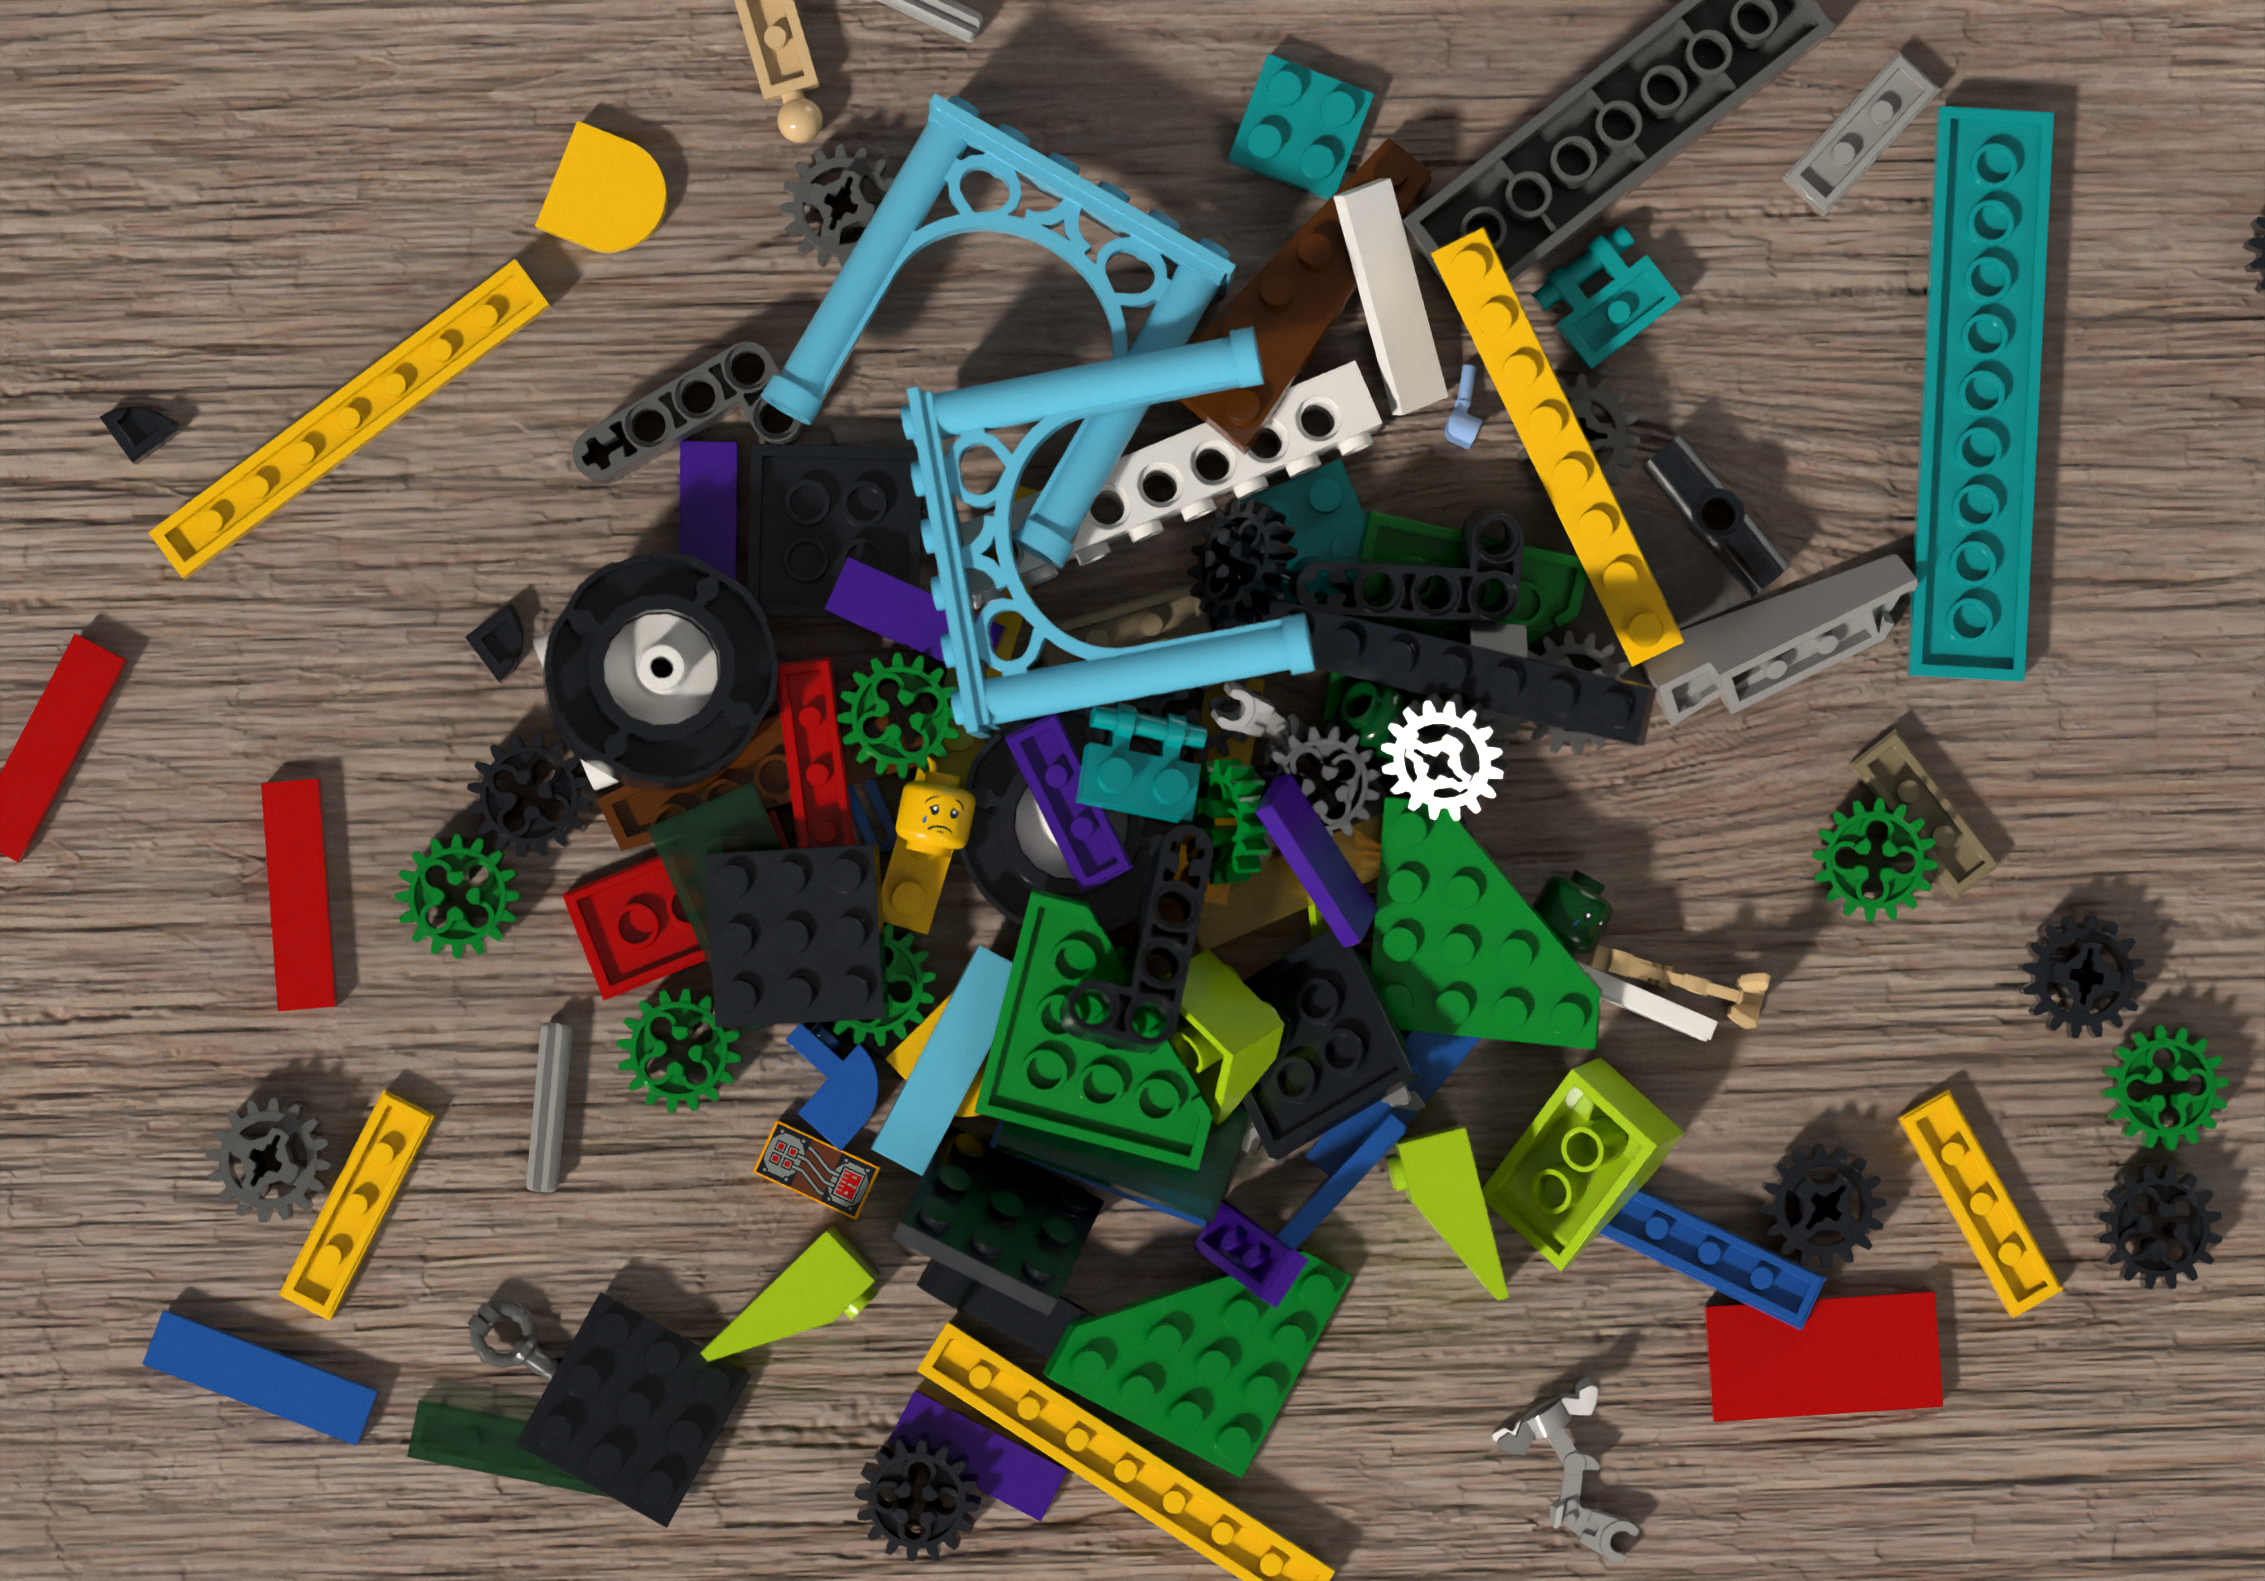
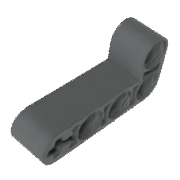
M743 341L729 347L586 430L577 438L573 446V459L576 467L589 480L597 484H610L680 445V441L691 439L741 409L744 411L755 432L766 444L793 445L801 438L805 430V423L793 418L791 427L780 434H773L764 429L763 417L766 411L773 406L761 397V393L773 374L779 376L781 372L770 353L763 346L755 342ZM756 356L762 359L765 364V372L759 381L753 384H742L736 380L734 376L735 367L742 358ZM697 385H708L715 392V401L712 407L703 413H693L687 410L685 405L688 391ZM657 413L663 416L666 422L665 431L658 440L644 442L638 439L636 425L644 415ZM621 428H623L628 441L637 449V452L631 456L623 446L608 455L611 465L606 469H602L596 463L588 465V462L595 457L591 449L594 445L601 443L606 449H611L622 443L615 434Z

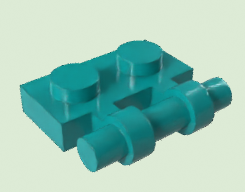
M1622 225L1605 238L1602 235H1598L1586 245L1587 252L1565 269L1561 266L1555 268L1545 276L1547 282L1531 294L1532 299L1543 312L1549 310L1560 300L1572 311L1559 321L1555 328L1589 372L1682 300L1648 255H1645L1630 268L1627 267L1619 255L1635 244V242ZM1599 270H1604L1612 282L1587 299L1579 286Z
M1117 703L1115 708L1102 705L1093 706L1090 715V727L1110 730L1108 745L1090 742L1084 746L1076 803L1185 825L1191 823L1194 816L1201 765L1179 761L1182 745L1203 749L1207 738V727L1187 723L1186 717L1170 713L1165 718L1137 713L1136 706ZM1132 735L1159 740L1157 756L1130 751Z

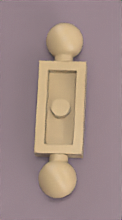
M734 0L765 103L778 99L783 101L784 105L779 110L777 118L780 132L786 139L794 143H806L813 140L821 131L823 116L820 108L813 101L805 98L804 92L819 88L820 85L794 0Z

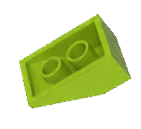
M1599 1057L1575 1067L1569 1072L1482 1188L1484 1201L1557 1269L1563 1271L1650 1179L1685 1132L1605 1060Z
M1457 1124L1399 1139L1393 1145L1395 1154L1385 1156L1393 1189H1396V1192L1405 1190L1409 1201L1495 1299L1509 1298L1466 1127Z
M833 1225L700 1353L710 1361L831 1323L843 1312L852 1320L879 1293L872 1284L881 1274Z

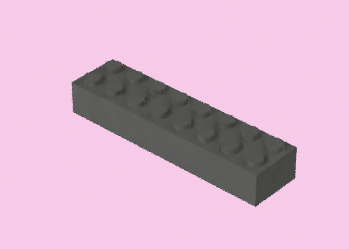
M1815 0L1681 1L1403 219L1402 223L1408 242L1449 292L1431 252L1484 226L1512 285H1514L1825 41L1835 28V25Z

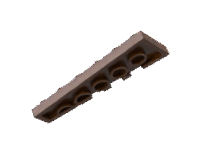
M1388 138L1333 196L1379 178H1391L1403 221L1430 184L1432 172ZM1333 196L1191 343L1195 344L1230 337L1231 330L1254 327L1261 358L1264 384L1178 399L1244 455L1256 442L1285 399L1286 391L1300 370L1303 371L1315 354V348L1330 326L1335 325L1345 310L1346 302L1357 288V282Z
M908 652L902 653L904 666L912 667L913 662ZM893 658L882 663L884 668L892 667ZM871 668L862 672V674L869 678L874 672ZM853 677L835 685L839 714L851 712L852 705L840 696L842 691L854 693L858 691L860 686ZM891 679L884 680L878 686V695L889 703L892 714L886 719L874 717L867 720L864 724V733L867 737L876 739L883 735L887 726L896 724L904 735L902 739L904 750L911 753L917 752L922 748L924 739L919 732L914 731L909 718L917 712L930 714L935 711V708L928 693L920 695L915 705L905 708L898 699V683ZM780 712L761 721L742 756L718 775L702 783L675 790L661 791L643 790L625 785L598 798V804L620 850H630L792 803ZM840 723L842 739L853 731L852 724ZM843 742L848 786L898 772L897 765L890 764L883 776L877 774L876 764L878 759L872 756L868 761L860 764L856 758L859 751L863 748L861 744L845 745ZM917 763L909 765V769L918 767Z

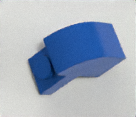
M817 1022L812 1029L805 1023H799L785 1041L828 1079L801 1108L798 1114L837 1149L842 1151L867 1124L876 1110L881 1092V1080L877 1064L872 1054L862 1043L861 1045L858 1044L845 1059L838 1053L844 1044L820 1022Z

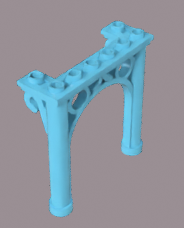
M934 93L929 102V116L926 127L779 376L775 374L771 376L761 393V397L786 415L811 425L827 393L900 270L920 250L948 236L968 232L1006 233L1035 242L1063 258L1086 280L1103 307L1110 327L1112 359L1186 345L1209 303L1212 302L1214 304L1219 295L1225 298L1230 289L1236 265L1228 261L1230 253L1217 243L1206 238H1200L1197 243L1179 233L1180 225L1166 214L1151 209L1146 214L1128 204L1130 196L1117 186L1106 181H1100L1098 186L1078 175L1080 168L1066 157L1051 152L1047 158L1028 147L1030 143L1029 138L1015 128L1006 124H1000L997 129L979 119L980 111L966 100L951 95L947 101ZM974 171L990 173L994 178H998L1006 184L1009 190L1008 201L997 210L974 212L960 191L962 180ZM1019 180L1060 203L1049 211L1035 212L1026 209L1025 218L1012 216L1018 211L1021 202V183ZM945 185L948 186L949 199L958 215L940 219L919 229ZM1081 215L1121 237L1106 243L1097 255L1096 264L1087 256L1092 246L1083 238L1079 230ZM1064 223V237L1051 229ZM1128 253L1134 255L1138 260L1145 261L1151 267L1154 273L1153 285L1147 291L1137 294L1114 292L1106 275L1108 261L1118 254ZM1165 263L1175 268V272L1170 279L1167 278ZM1155 304L1127 352V333L1122 310L1144 309ZM1150 405L1084 418L1029 515L1023 520L1012 540L1018 546L1057 568L1064 567L1074 549V546L1071 544L1072 539Z
M1253 326L1231 330L1230 337L945 392H924L919 387L907 389L909 404L901 406L902 424L907 440L913 439L919 456V461L911 463L912 481L917 497L926 496L929 518L921 520L922 538L927 554L936 553L939 570L938 576L931 577L932 595L937 611L946 610L949 627L948 633L941 634L942 652L946 667H956L959 690L951 691L952 709L956 724L964 725L968 734L985 740L992 738L994 731L1003 730L1002 723L1286 670H1290L1292 675L1316 671L1312 641L1305 613L1282 617L1279 620L1127 648H1103L1078 641L1058 629L1036 606L1022 581L1013 551L1012 512L1016 490L1027 464L1039 447L1050 436L1067 424L1093 415L1264 384L1261 358ZM1040 421L1021 440L1013 453L997 437L988 434L990 430ZM961 436V437L953 444L952 438H953V437ZM976 446L991 448L1006 467L997 486L991 492L984 495H975L966 489L963 482L964 475L961 471V461L964 454ZM955 495L963 503L974 508L988 509L995 505L994 517L984 515V526L979 537L964 546ZM994 545H996L999 564L985 556ZM968 570H980L987 573L993 579L997 590L1002 591L1008 588L1014 600L999 598L990 602L980 612L977 619ZM1006 611L1020 613L1034 626L1026 652L1020 658L1013 661H1004L995 654L992 647L993 640L990 636V626L993 620L999 614ZM1047 639L1061 649L1086 659L1029 670L1039 660ZM985 662L991 668L1002 672V676L987 678Z

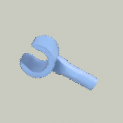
M1463 365L1458 397L1455 400L1454 409L1444 430L1445 437L1450 442L1465 449H1470L1483 420L1467 413L1471 404L1477 367L1473 365Z

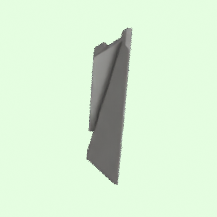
M1892 554L1681 630L1684 643L1639 663L1650 687L1657 688L1655 697L1671 726L1681 722L1720 696L1729 712L1734 714L1885 640L1894 625L1890 615L1891 610L1901 595L1909 591H1915L1918 581L1898 555Z

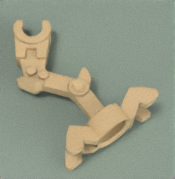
M1599 945L1595 946L1588 966L1594 969L1646 981V983L1657 985L1668 991L1671 985L1700 995H1711L1736 1002L1735 1005L1728 1007L1726 1015L1744 1029L1757 1027L1762 1001L1771 978L1766 973L1741 975L1736 978L1735 986L1739 990L1711 983V980L1685 973L1684 975L1675 973L1674 966H1662L1658 963L1634 957L1632 954Z

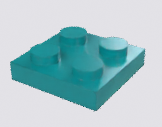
M1268 54L1227 163L1328 201L1340 187L1372 103L1374 93Z
M1341 459L1241 500V502L1248 504L1250 499L1256 500L1287 516L1284 524L1294 528L1296 532L1287 545L1298 549V555L1288 560V569H1291L1297 561L1307 556L1357 557L1365 516ZM1317 571L1316 580L1306 581L1305 588L1313 594H1318L1320 588H1332L1341 583L1332 582L1322 576L1320 571ZM1283 579L1280 587L1285 596L1282 600L1298 602L1289 591L1288 580Z

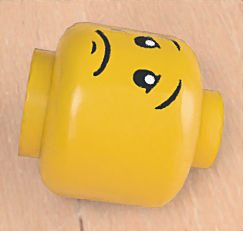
M927 770L925 782L914 780L904 786L895 828L897 834L902 839L907 840L905 849L950 858L952 849L958 850L967 845L976 799L969 791L959 789L961 777Z

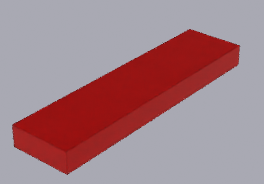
M74 634L0 773V853L19 863H22L129 662L78 634Z
M827 657L778 664L777 693L798 848L856 845L841 725L838 722L839 710L832 658Z
M321 779L261 783L278 1011L338 1007Z

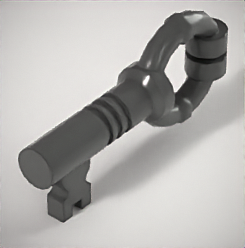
M508 1301L493 1302L488 1305L483 1302L476 1311L479 1314L477 1316L474 1314L467 1323L471 1327V1345L475 1353L480 1357V1360L483 1363L501 1368L525 1365L537 1375H541V1378H545L546 1382L549 1383L559 1364L556 1359L553 1360L552 1356L538 1346L536 1325L524 1306ZM501 1315L510 1316L513 1321L519 1322L523 1334L522 1338L514 1344L511 1352L504 1354L495 1352V1349L488 1346L484 1339L492 1329L488 1324L492 1323L495 1325Z

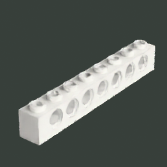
M1356 361L1288 388L1285 393V399L1262 431L1272 435L1278 443L1279 453L1272 458H1260L1251 449L1244 455L1206 422L1119 458L1096 500L1099 498H1110L1116 501L1122 511L1121 519L1113 524H1102L1094 519L1089 510L1071 541L1074 549L1066 562L1077 558L1080 566L1092 563L1111 553L1109 544L1129 536L1132 544L1142 542L1164 531L1161 522L1181 514L1185 522L1192 521L1214 511L1217 508L1214 500L1233 492H1235L1238 500L1250 497L1269 487L1266 480L1269 477L1287 470L1289 477L1294 478L1321 465L1319 457L1336 449L1340 450L1342 456H1347L1372 445L1374 442L1371 435L1377 433L1383 422ZM1308 411H1319L1325 414L1331 424L1330 433L1321 437L1310 435L1302 426L1301 416ZM1206 454L1216 455L1224 461L1227 474L1219 480H1207L1197 471L1196 460ZM1152 476L1165 477L1173 485L1174 497L1169 501L1161 503L1152 501L1146 496L1143 483ZM1042 491L1014 502L1012 539L1023 520L1029 515ZM995 510L984 515L994 517ZM984 515L960 524L964 546L971 544L979 537L984 526ZM1012 540L1013 548L1017 555L1016 564L1027 588L1044 583L1058 575L1055 566L1022 549ZM968 570L975 610L986 607L994 600L1006 597L1003 590H997L993 579L987 573L980 570Z

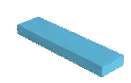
M977 945L870 1149L923 1176L992 1045L1012 962Z

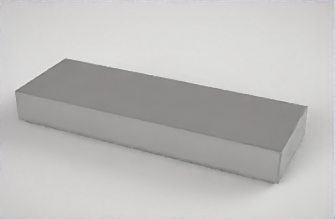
M1899 51L1783 176L1782 180L1824 217L1941 89Z

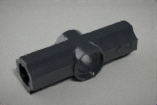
M1681 434L1642 466L1645 472L1686 519L1693 535L1707 544L1751 598L1791 566L1744 510V505L1739 496L1731 490H1727ZM1716 501L1727 507L1731 520L1726 530L1715 531L1705 525L1702 519V510L1706 503Z

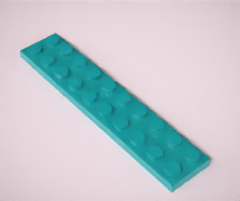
M1940 106L1937 109L1912 573L1917 578L1918 586L1915 591H1911L1907 676L2018 683L2025 681L2054 112Z

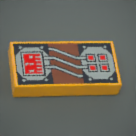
M777 1119L752 1172L857 1220L881 1167L845 1150L840 1151L834 1145Z

